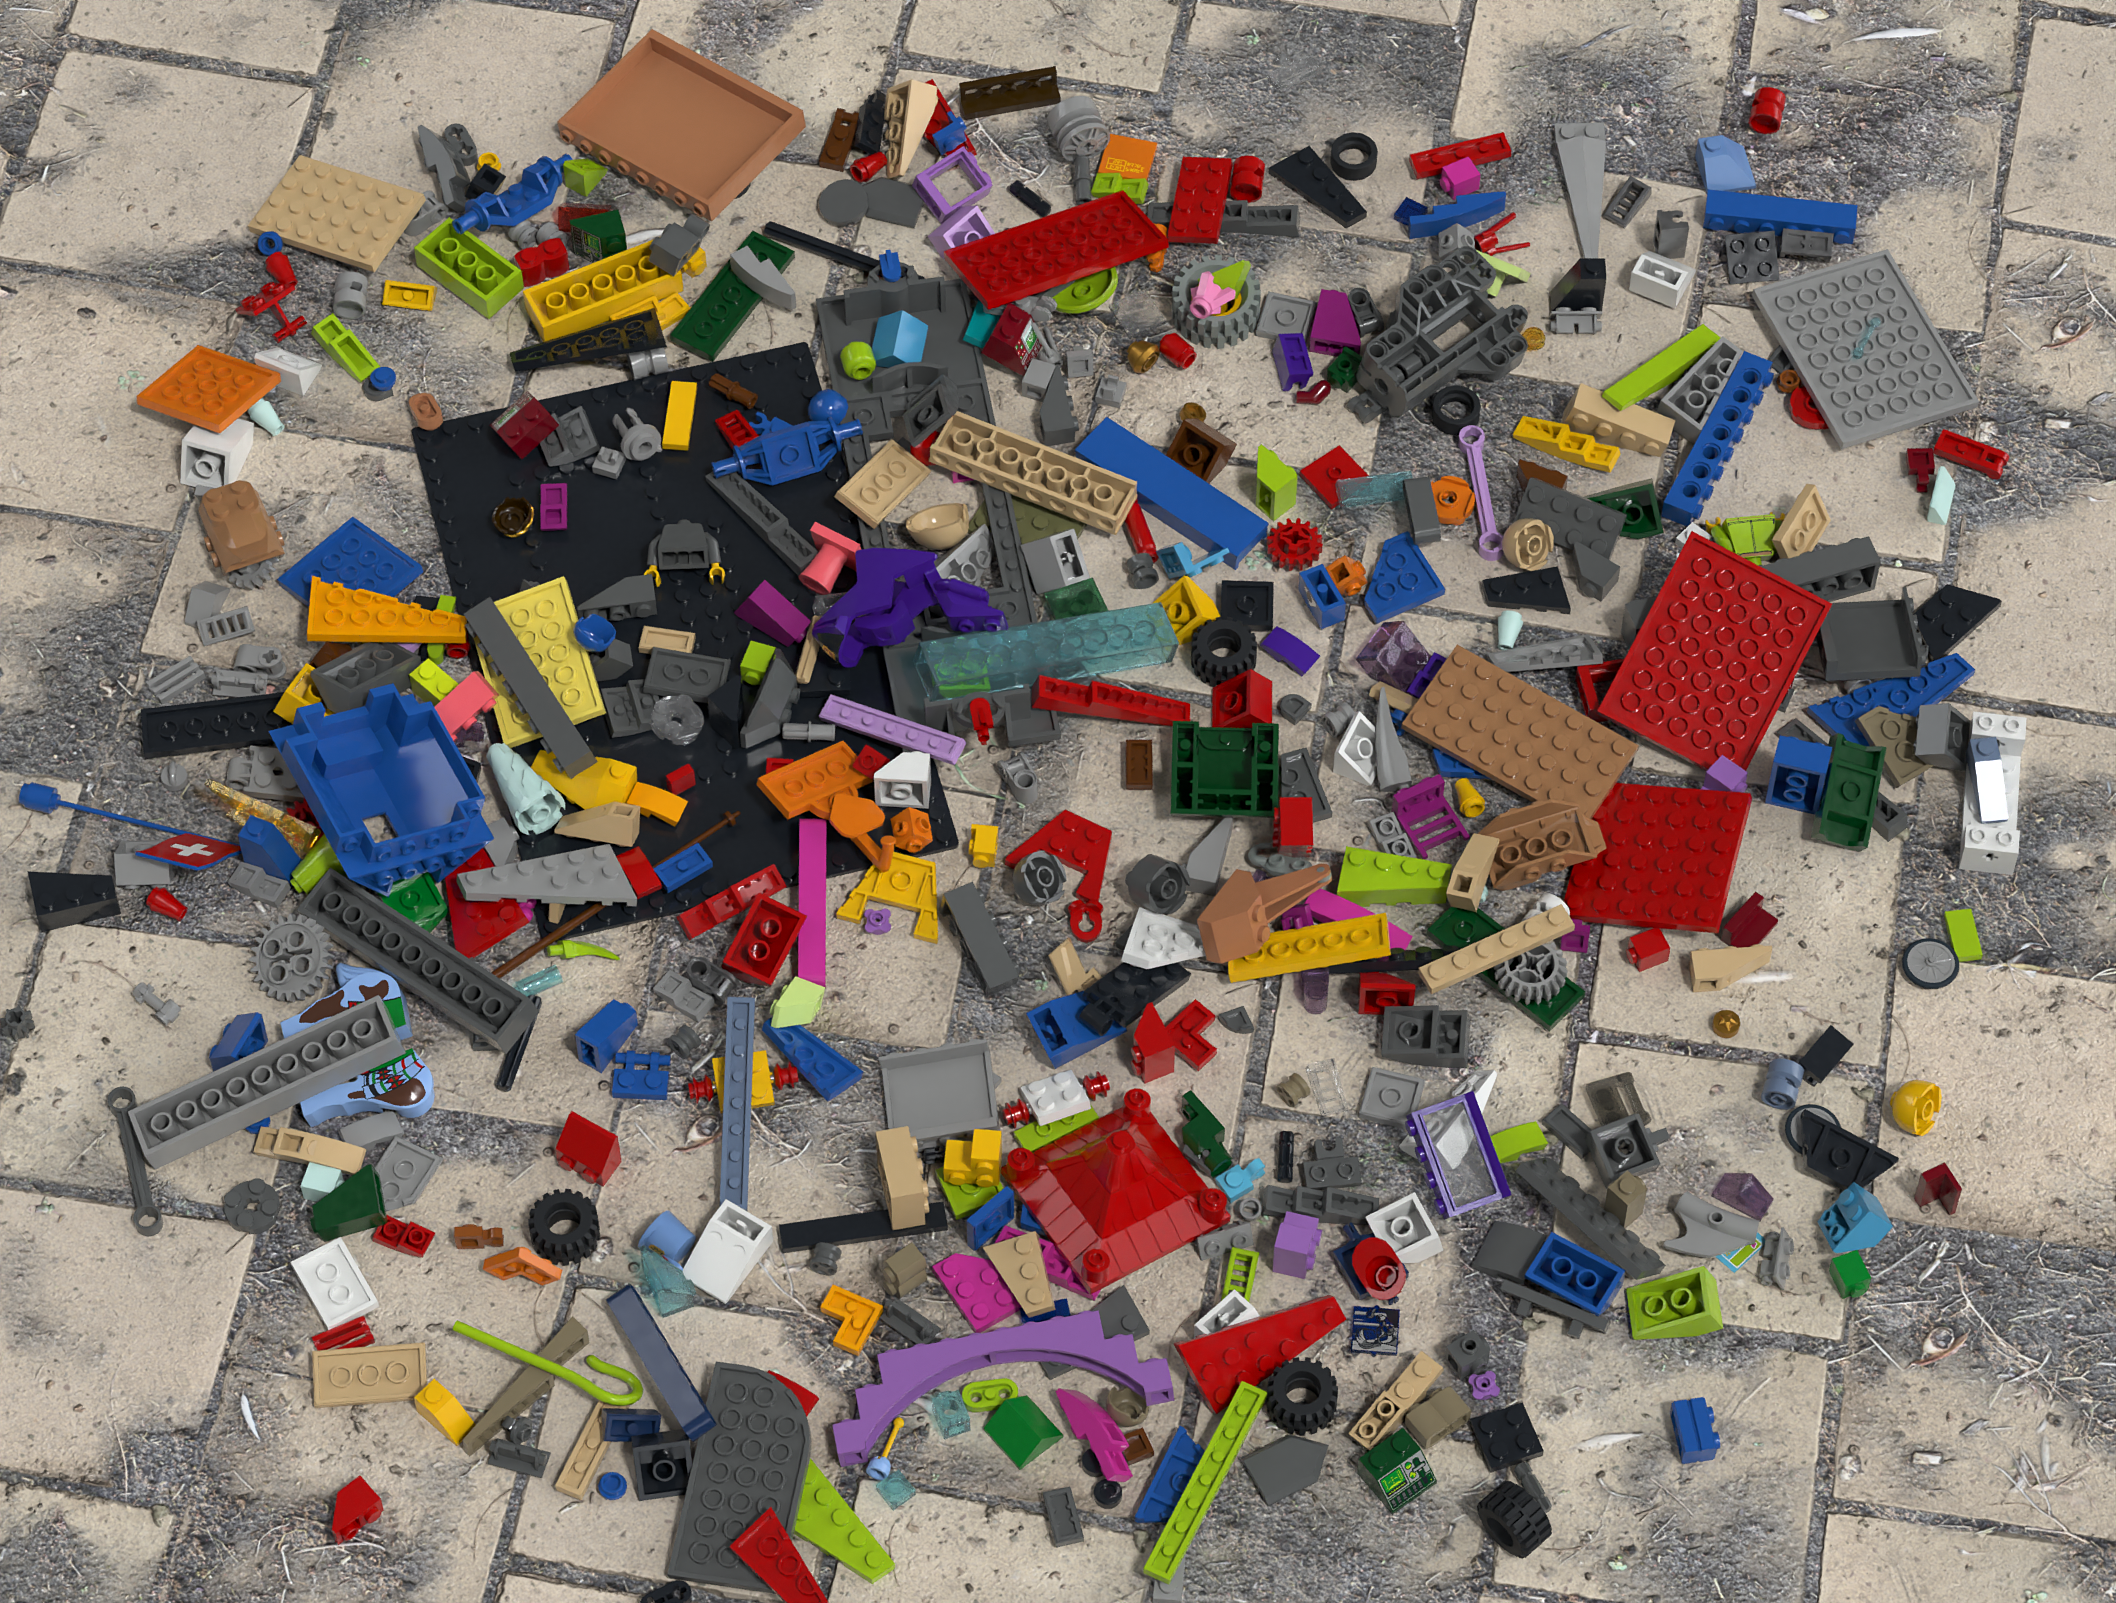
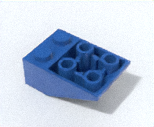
M1084 991L1051 1000L1026 1013L1055 1069L1127 1032L1126 1027L1124 1028L1114 1021L1108 1032L1100 1036L1079 1021L1081 1012L1089 1004L1088 1001L1082 998Z

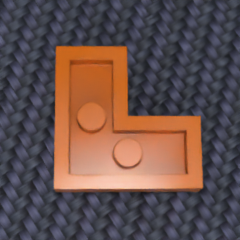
M516 1247L513 1250L487 1258L483 1265V1270L503 1281L523 1275L542 1286L560 1280L562 1269L553 1265L550 1260L531 1253V1250L525 1247Z

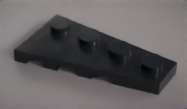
M1310 146L1269 167L1268 174L1283 180L1285 186L1292 191L1295 189L1304 195L1306 201L1321 207L1323 213L1344 228H1348L1367 217V211Z

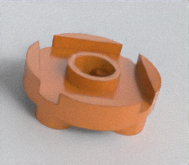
M1443 476L1441 480L1434 483L1432 481L1431 486L1439 522L1457 526L1463 524L1465 519L1473 512L1475 504L1474 492L1472 493L1469 484L1455 476ZM1448 496L1453 497L1454 503H1445L1442 499H1447Z

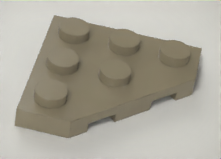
M1878 706L1857 718L1855 723L1870 746H1883L1887 748L1883 767L1896 788L1934 767V765L1926 764L1915 756L1914 741L1917 739L1918 730L1916 717L1904 713L1902 715L1888 711V708Z

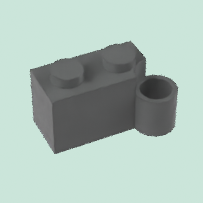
M695 214L689 216L683 227L675 222L673 224L669 223L665 227L660 238L656 237L649 247L652 251L649 262L675 276L699 250L702 239L710 228V224Z

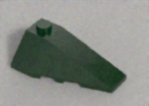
M1652 478L1584 496V498L1627 514L1620 533L1621 537L1640 539L1664 533Z

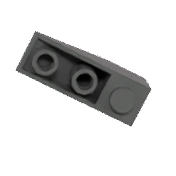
M1060 366L1055 367L1040 409V429L1045 446L1075 442V432L1079 431L1077 417L1071 414V411L1074 410L1072 396H1067L1066 390H1069L1067 376L1061 374Z
M652 574L622 579L577 606L578 618L584 617L586 619L591 614H596L607 621H620L624 618L648 617L657 614Z

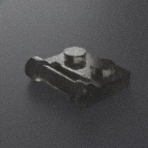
M1631 1072L1586 1084V1092L1601 1126L1631 1116L1628 1115L1618 1092V1087L1624 1089L1634 1114L1640 1115L1644 1126L1652 1121L1649 1112L1644 1110L1633 1085L1635 1080Z

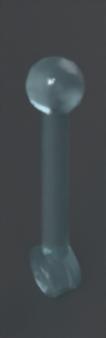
M1878 317L1871 319V326L1859 348L1854 349V358L1860 359L1863 357L1864 347L1874 329L1881 324Z

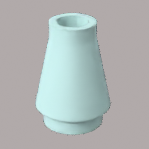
M261 398L248 409L250 419L269 431L273 436L278 435L285 426L278 418L269 401Z
M1506 610L1498 617L1497 647L1500 650L1513 649L1523 625L1520 613Z

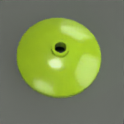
M1115 266L1111 269L1091 274L1088 277L1076 279L1073 284L1052 297L1057 303L1055 310L1063 313L1078 314L1091 311L1102 305L1110 298L1117 287L1118 274Z

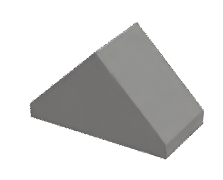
M208 581L193 586L188 602L185 625L198 629L196 621L218 615L230 592V588ZM211 623L206 624L208 632L212 627Z

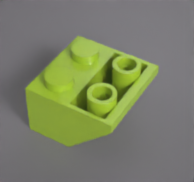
M1261 444L1258 446L1256 507L1274 522L1296 504L1298 475L1291 466H1286L1279 460L1274 451L1268 450Z

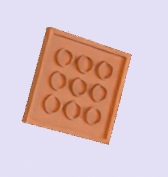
M197 345L136 396L137 404L221 433L279 384L281 377L280 373Z

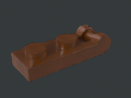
M837 108L833 125L819 160L821 168L844 172L855 141L859 112L848 113L845 109ZM843 122L851 123L850 127L843 125Z

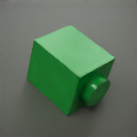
M1858 1250L1832 1258L1829 1273L1842 1299L1850 1296L1857 1298L1865 1294L1869 1289L1871 1276Z

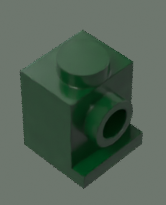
M1345 346L1342 349V353L1327 369V381L1334 388L1348 393L1358 382L1356 373L1362 356Z

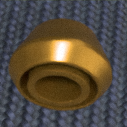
M1144 340L1133 342L1127 350V359L1136 373L1147 372L1156 363L1160 355L1159 347L1156 344Z

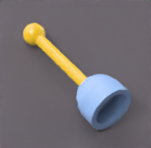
M901 1417L894 1419V1428L882 1455L872 1458L867 1466V1474L874 1479L886 1480L890 1473L891 1465L887 1456L899 1428L904 1426V1420Z

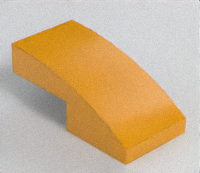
M636 782L626 804L640 806V813L649 817L652 814L674 827L688 803L685 799L668 791L640 782Z

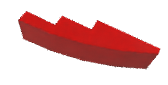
M772 864L678 915L676 918L690 941L751 908L758 893L771 897L787 886L775 864Z

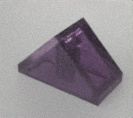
M1725 1173L1711 1197L1743 1214L1760 1220L1759 1222H1761L1774 1200L1752 1173Z

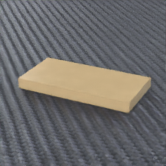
M891 439L837 491L835 498L875 529L929 476L931 470Z
M425 1342L312 1351L315 1408L415 1401L414 1397L428 1385Z

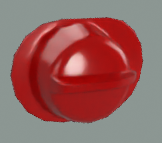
M1369 1237L1362 1240L1355 1247L1352 1255V1265L1356 1274L1372 1297L1378 1300H1389L1402 1292L1401 1290L1406 1281V1272L1403 1264L1393 1248L1385 1240L1378 1237Z

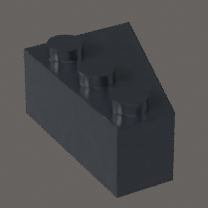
M27 871L41 932L121 914L112 875Z

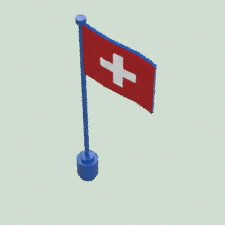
M31 782L30 784L24 783L20 791L19 803L28 809L51 814L60 805L179 835L151 848L136 851V856L192 870H203L229 857L242 854L240 844L62 801L61 795L58 794L57 788Z

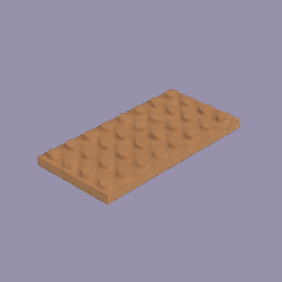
M1458 644L1405 718L1401 728L1531 802L1555 799L1579 803L1581 812L1590 819L1593 818L1639 748V745Z

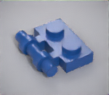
M627 1050V1053L616 1052L615 1063L626 1064V1068L614 1069L613 1098L667 1100L669 1071H659L660 1065H671V1055H660V1052L653 1051L651 1054H638L633 1050ZM635 1064L650 1065V1070H635Z

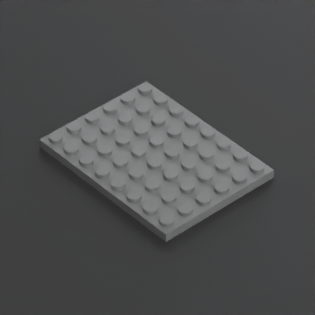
M1888 249L1753 289L1752 297L1841 449L1978 407L1979 400Z

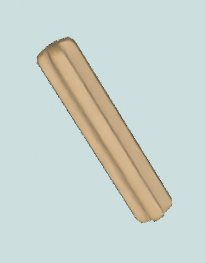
M814 615L811 619L795 673L797 683L808 684L820 647L819 643L812 636V629L814 624L822 617L821 615Z

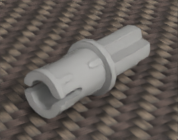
M811 721L808 724L784 723L782 736L784 739H805L808 742H811V740L834 741L835 724H811Z

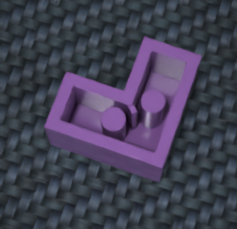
M1721 755L1706 772L1704 786L1701 789L1745 792L1748 786L1746 784L1748 772Z
M1286 1211L1284 1222L1280 1224L1274 1246L1273 1272L1305 1279L1307 1270H1313L1316 1259V1247L1320 1245L1323 1231L1318 1229L1319 1218Z

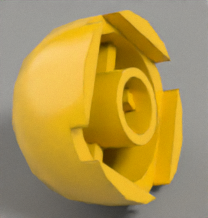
M1916 1079L1906 1082L1893 1093L1890 1106L1892 1107L1893 1118L1901 1129L1919 1136H1924L1931 1130L1936 1122L1930 1121L1933 1113H1939L1942 1096L1939 1086H1935L1936 1084Z

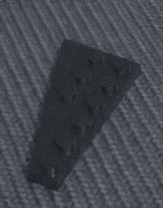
M652 308L510 352V357L516 372L664 348L667 345L656 310Z

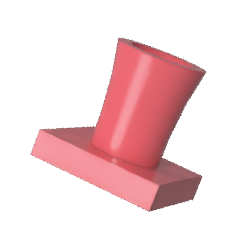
M815 522L810 532L818 553L798 577L812 591L823 596H829L844 565L857 571L855 553L861 550L859 543Z

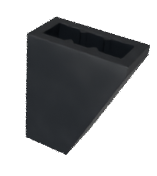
M1580 258L1551 290V312L1556 311V308L1560 307L1571 308V311H1581V308L1592 307L1596 308V311H1602L1606 286L1605 258Z

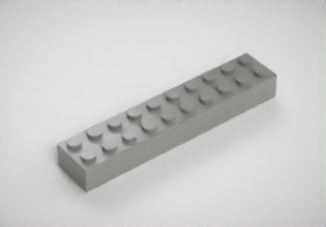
M377 995L128 1111L144 1156L156 1170L406 1052L386 1005L381 997Z

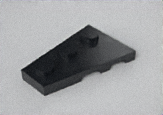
M1558 566L1482 580V588L1488 607L1517 610L1522 607L1537 608L1539 612H1547V609L1559 610L1561 614H1570L1571 612Z
M820 646L809 683H802L799 686V698L830 696V694L835 696L850 695L849 667H844L835 661Z

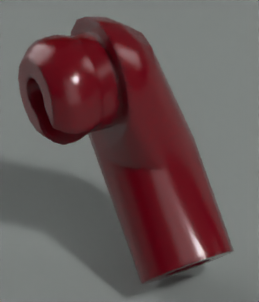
M1320 380L1310 391H1297L1296 403L1320 404L1331 392L1329 382Z

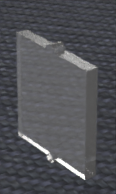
M1146 289L1130 296L1125 295V298L1109 304V309L1129 339L1143 333L1149 334L1150 330L1166 324L1165 318Z

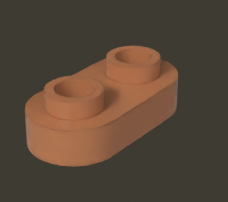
M419 393L409 399L410 412L420 428L431 431L437 429L443 423L442 411L431 394Z

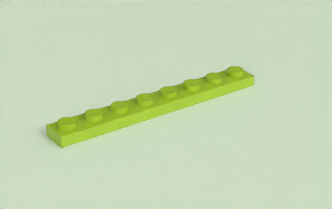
M1241 1382L1143 1568L1144 1574L1168 1585L1170 1584L1267 1399L1266 1391L1246 1382Z

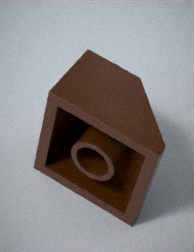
M1198 418L1184 419L1166 456L1210 484L1227 465L1237 443Z

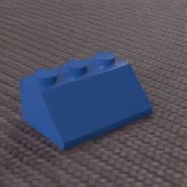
M1551 1232L1524 1278L1596 1316H1600L1610 1307L1623 1286L1626 1270Z

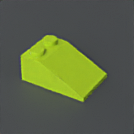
M1705 1266L1626 1289L1634 1340L1693 1337L1723 1329L1717 1282Z

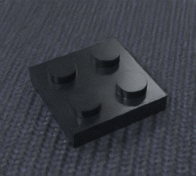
M1222 580V620L1232 617L1235 622L1237 620L1243 621V626L1248 625L1252 631H1272L1274 582Z
M1523 1402L1470 1419L1469 1425L1490 1473L1543 1456L1544 1450Z

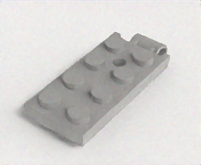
M250 746V760L241 757L230 759L226 781L228 788L235 791L243 790V794L246 797L304 803V796L278 748ZM276 770H281L283 774L281 776H276L273 774V772Z

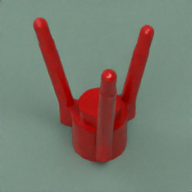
M1514 212L1489 229L1474 236L1475 249L1490 256L1530 247V243L1526 242L1495 248V245L1498 244L1495 232L1516 218Z

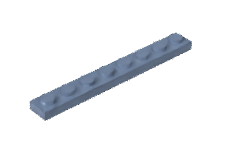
M728 997L720 1206L727 1199L747 1211L755 998Z

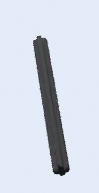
M769 221L765 225L764 234L860 270L870 272L880 265V261L775 222ZM901 272V278L907 276L906 273ZM918 275L919 280L925 279V277Z

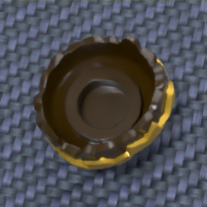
M506 497L503 504L500 503L494 509L492 522L496 529L504 535L518 537L527 532L531 526L534 509L524 497L517 499Z

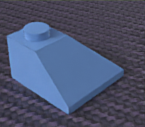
M1723 135L1698 139L1695 158L1706 193L1708 189L1735 192L1756 188L1744 146Z

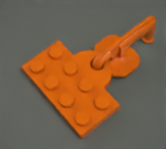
M844 741L758 778L757 786L787 820L810 810L816 816L829 820L831 825L842 836L850 838L879 871L884 873L889 870L896 838L893 836L882 837L880 840L882 844L881 850L867 834V832L880 827L884 823L885 815L874 801L858 797L857 789L872 783L873 780L853 768L852 765L858 756Z

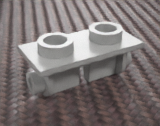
M1567 307L1556 308V311H1552L1550 314V319H1555V321L1550 323V331H1555L1556 334H1573L1574 324H1578V334H1596L1597 331L1602 330V322L1597 321V319L1601 318L1602 311H1596V308L1592 307L1581 308V311H1571V308Z
M216 669V674L212 675L211 680L214 685L213 695L238 698L266 694L268 674Z
M1238 1220L1237 1223L1223 1226L1220 1231L1215 1229L1204 1236L1202 1234L1194 1240L1196 1247H1199L1201 1261L1229 1253L1232 1247L1242 1249L1254 1245L1250 1222H1241V1220Z
M1781 1227L1780 1234L1778 1232H1770L1769 1236H1766L1763 1256L1765 1258H1772V1260H1762L1759 1275L1763 1285L1771 1286L1773 1282H1777L1781 1290H1784L1786 1279H1789V1257L1794 1252L1793 1239L1789 1237L1784 1227Z

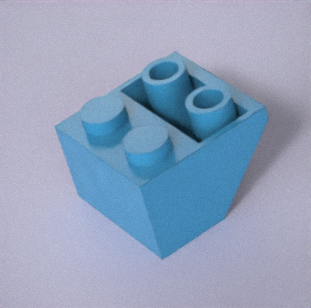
M1855 1182L1840 1194L1835 1203L1825 1210L1817 1221L1831 1249L1835 1253L1875 1247L1893 1228L1878 1198Z

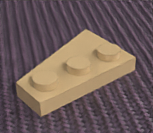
M1036 1231L983 1247L1029 1318L1056 1310L1039 1236Z

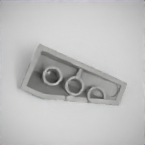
M983 524L937 559L934 564L941 578H954L979 586L983 571L988 568L995 554L991 532ZM939 605L928 607L929 611L945 617Z

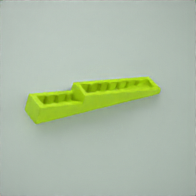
M1704 324L1700 325L1605 390L1602 397L1620 411L1628 408L1682 378L1684 371L1695 365L1721 337Z

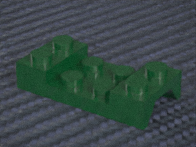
M1837 733L1829 739L1828 746L1832 747L1820 810L1815 812L1811 838L1861 852L1868 848L1887 748L1883 746H1863L1847 741L1843 734Z

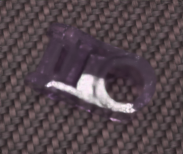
M1329 966L1302 970L1301 986H1303L1304 1008L1311 1014H1321L1326 1010L1328 1004Z

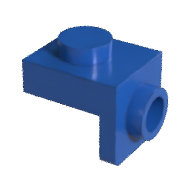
M952 111L946 113L950 125L932 135L936 149L941 155L954 150L958 145L966 141L964 130L967 129L962 118L960 116L956 118Z

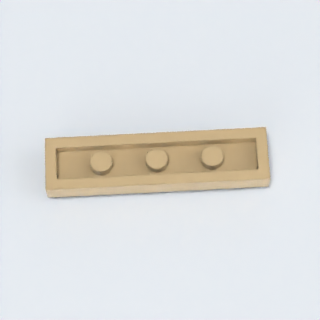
M598 1401L555 1485L557 1491L579 1500L583 1499L611 1444L610 1441H603L602 1408L629 1409L630 1405L617 1406Z

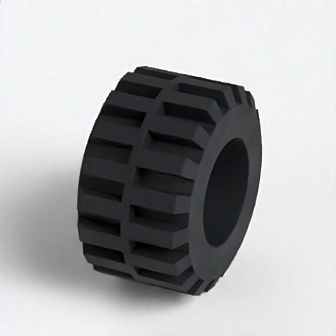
M1216 617V621L1212 622L1209 619L1205 621V626L1200 625L1197 628V633L1194 632L1191 644V666L1194 668L1195 675L1197 677L1201 676L1203 683L1210 682V686L1215 687L1249 669H1255L1257 658L1256 636L1254 633H1251V628L1248 625L1243 626V621L1237 620L1235 622L1232 617H1227V620ZM1227 648L1236 654L1230 657H1219L1212 652L1216 649Z
M559 1189L553 1190L554 1194L549 1195L547 1192L542 1195L543 1201L537 1200L534 1203L535 1209L531 1208L529 1213L528 1225L534 1250L537 1254L541 1253V1258H550L554 1265L563 1262V1266H569L570 1261H574L575 1264L580 1263L581 1257L587 1259L591 1255L590 1250L595 1251L597 1241L600 1240V1226L596 1207L592 1205L591 1199L588 1197L583 1198V1194L579 1191L573 1194L571 1189H565V1192L560 1193ZM562 1220H572L579 1224L569 1234L560 1235L550 1231V1228L555 1223Z
M1299 1357L1293 1358L1292 1363H1289L1288 1360L1282 1362V1368L1277 1366L1273 1370V1376L1270 1375L1268 1380L1266 1401L1267 1411L1270 1412L1271 1420L1273 1422L1277 1421V1427L1281 1430L1284 1427L1288 1428L1287 1433L1293 1434L1294 1431H1298L1299 1436H1305L1306 1431H1310L1311 1435L1315 1434L1318 1427L1322 1430L1326 1428L1327 1421H1332L1337 1408L1338 1386H1336L1337 1380L1335 1375L1331 1376V1370L1328 1367L1323 1369L1322 1362L1317 1360L1315 1363H1312L1311 1358L1305 1357V1361H1300ZM1305 1388L1314 1392L1318 1398L1310 1404L1301 1405L1292 1402L1287 1397V1394L1294 1389Z
M1503 1481L1477 1505L1479 1518L1486 1531L1498 1545L1516 1557L1526 1558L1552 1534L1549 1519L1540 1504L1525 1489L1511 1481Z

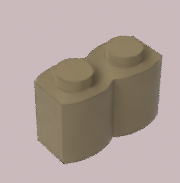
M912 1242L883 1261L884 1269H882L885 1280L883 1286L890 1296L895 1295L900 1299L927 1281L925 1271L927 1267L926 1260Z
M1451 1386L1443 1390L1442 1388L1436 1389L1431 1393L1428 1401L1422 1404L1416 1403L1406 1412L1405 1426L1425 1449L1436 1445L1448 1434L1455 1432L1470 1420L1471 1409Z

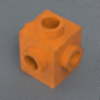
M1346 555L1336 559L1326 567L1338 591L1345 596L1357 594L1361 591V587L1368 583L1364 576L1366 570L1359 560L1355 561Z
M908 807L891 818L893 835L896 838V847L916 853L933 841L927 813Z

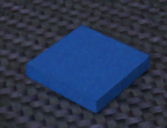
M1008 1186L967 1219V1245L973 1251L978 1250L1014 1219V1191Z

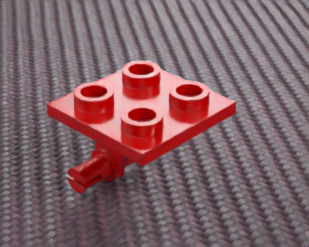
M269 282L260 288V293L256 296L250 295L240 302L241 306L235 309L237 314L257 316L269 308L283 326L282 329L272 334L277 343H280V341L288 336H294L298 329L307 324L302 315L289 322L278 304L280 299L296 289L291 284Z

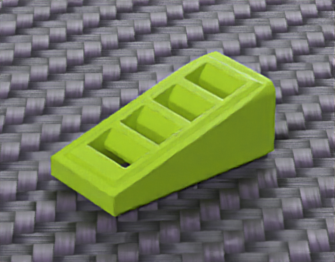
M1232 1247L1221 1301L1228 1295L1229 1290L1233 1291L1235 1289L1237 1292L1245 1293L1244 1298L1250 1302L1259 1252ZM1235 1260L1249 1262L1251 1267L1237 1265ZM1233 1270L1247 1272L1249 1277L1234 1275ZM1231 1280L1247 1283V1288L1231 1285Z

